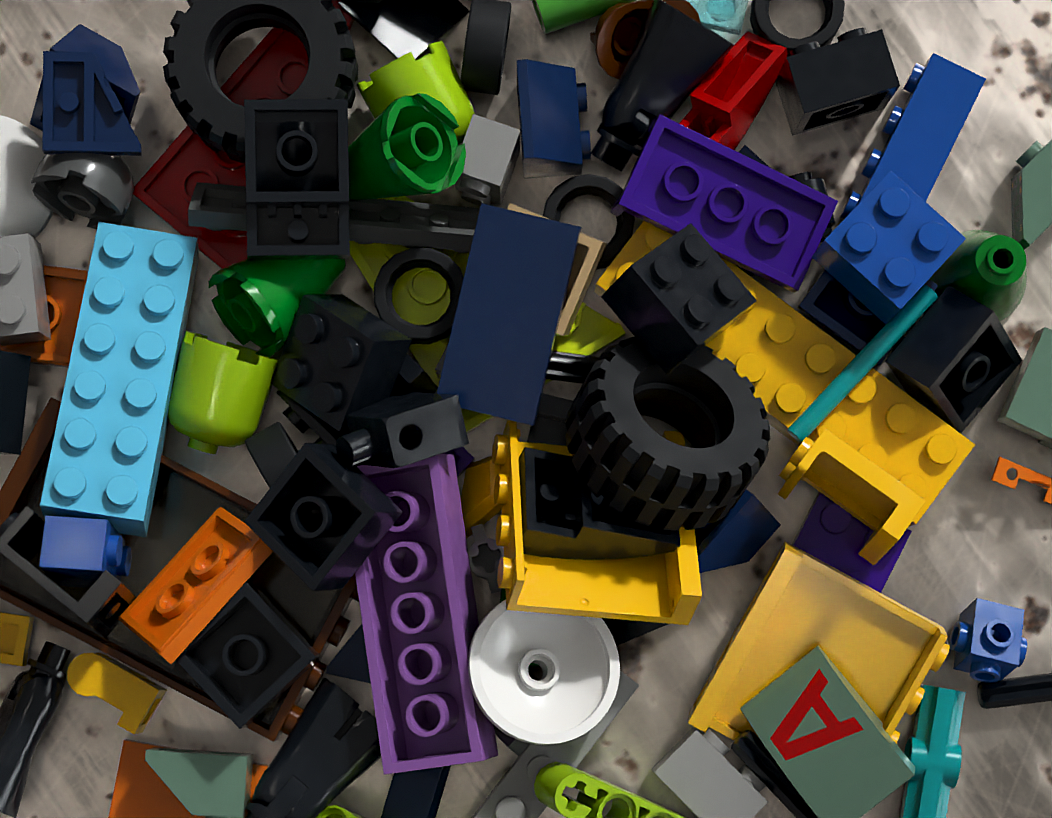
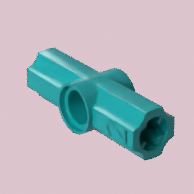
M921 684V687L925 689V693L916 709L913 736L908 737L904 749V754L915 766V775L905 782L899 818H946L950 789L955 788L961 768L962 750L960 744H958L966 692Z

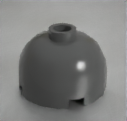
M94 153L46 154L39 163L31 183H36L32 190L35 197L47 208L70 221L73 220L75 213L90 218L87 227L97 229L98 222L121 225L134 192L133 176L125 160L120 155Z

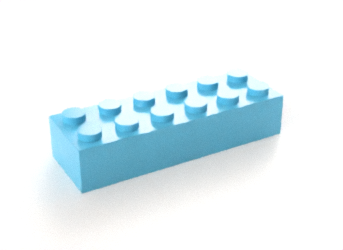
M98 222L40 502L44 520L45 516L106 519L120 534L140 537L147 536L167 431L168 409L176 364L186 330L199 262L198 238Z

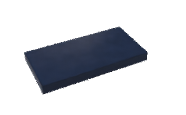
M481 203L437 394L458 395L460 406L463 409L532 426L535 425L582 227Z

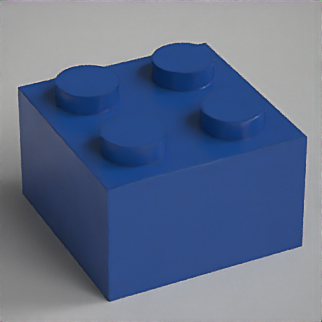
M890 170L823 241L812 258L884 324H887L966 238Z

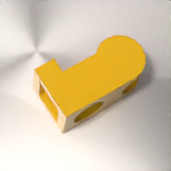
M83 653L72 660L67 670V681L72 690L82 696H97L124 712L117 725L132 734H139L144 731L167 691L164 687L103 653Z

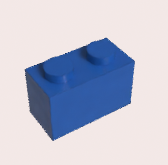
M45 516L39 567L59 586L90 588L105 570L121 582V577L128 576L130 573L131 547L125 546L126 541L106 519Z

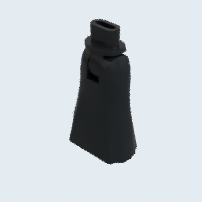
M653 0L628 62L605 103L602 123L597 129L601 137L591 154L622 172L632 154L639 156L641 150L637 145L643 147L649 134L648 128L651 122L659 114L671 119L696 87L712 73L728 54L734 44L663 0Z
M48 641L45 642L37 661L29 658L27 664L31 668L16 676L0 707V812L16 818L36 746L60 704L62 690L66 682L67 674L61 671L71 651Z
M323 678L275 758L261 776L252 798L254 803H249L245 807L250 811L245 818H316L344 789L381 758L376 717L367 710L362 712L358 708L360 704L335 683L327 678Z

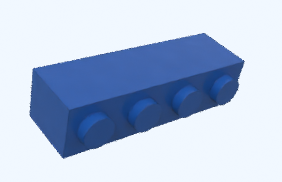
M935 53L931 55L924 66L916 63L903 87L904 90L910 92L903 109L896 105L894 106L882 132L890 136L882 152L875 148L872 150L861 172V175L868 178L861 195L852 191L841 212L840 218L845 219L890 170L926 202L986 78Z

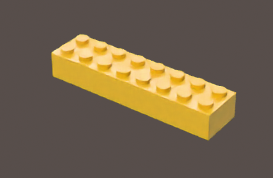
M643 221L596 282L594 293L601 297L632 264L673 235ZM722 259L757 301L726 330L705 346L713 349L712 354L722 361L725 357L736 366L735 372L741 378L746 376L755 389L754 397H761L767 414L765 419L768 420L772 427L797 446H800L801 443L793 438L787 429L856 355L735 264ZM874 368L864 376L808 436L809 439L815 442L826 428L926 500L925 504L909 526L918 523L975 446L973 442Z

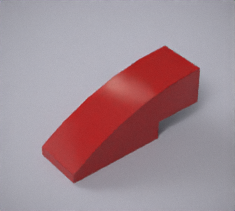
M747 31L712 73L690 94L692 109L679 124L735 150L771 91L788 55L787 48L771 43L767 39Z

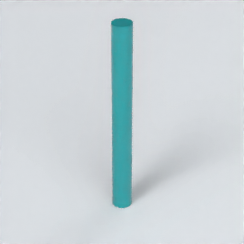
M924 284L787 429L789 434L802 443L805 437H808L938 299L937 294Z

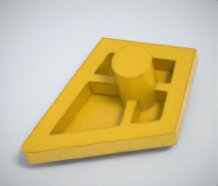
M492 456L473 462L466 469L461 495L466 539L473 534L471 527L482 523L484 525L502 510V505L494 503V485L497 474H500V464H493Z

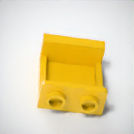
M826 428L815 442L805 437L778 475L786 481L778 492V495L785 500L797 483L803 480L872 529L874 532L858 553L872 565H875L899 541L926 502L924 498Z

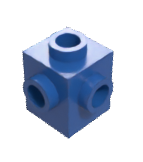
M976 598L960 614L959 621L955 623L952 629L950 649L955 651L953 669L970 673V677L977 681L997 682L1004 679L1015 668L1020 667L1027 652V639L1022 637L1025 610Z

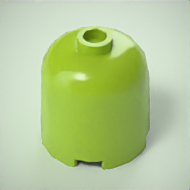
M443 41L429 44L427 47L430 53L415 60L412 52L369 74L372 81H362L356 84L375 119L391 102L405 95L427 94L442 102L453 114L459 125L458 128L454 129L458 145L463 142L472 115L475 114Z
M185 331L170 396L169 422L178 432L190 437L188 447L205 453L216 454L218 446L236 447L245 444V440L252 437L258 429L273 386L271 381L279 359L259 356L255 354L257 350L227 341L226 345L208 340L206 335Z

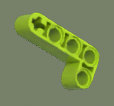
M561 762L548 763L541 768L534 783L535 795L538 800L566 818H688ZM566 786L580 791L577 800L563 794ZM612 799L610 811L602 817L604 806Z

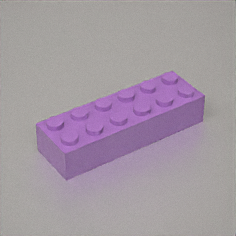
M441 453L399 468L357 466L403 511L355 572L384 775L479 762L498 756L494 725L479 708L469 682L468 653L474 633L479 626L454 455Z

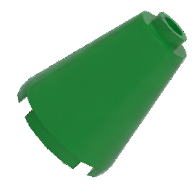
M420 93L397 98L348 146L349 199L367 200L435 194L457 182L464 171L466 158L465 143L458 145L454 129L458 128L459 125L453 114L442 102L427 94Z
M984 230L962 232L961 234L966 240L930 277V280L938 285L934 292L939 297L950 285L993 310L999 321H1002L1018 307L1025 293L1027 281L1025 251L1019 242L1009 236Z
M245 259L220 269L212 275L208 281L209 288L216 285L218 295L212 299V303L223 324L243 346L251 340L261 348L255 354L271 357L285 345L303 295L326 294L345 271L346 262L345 259Z

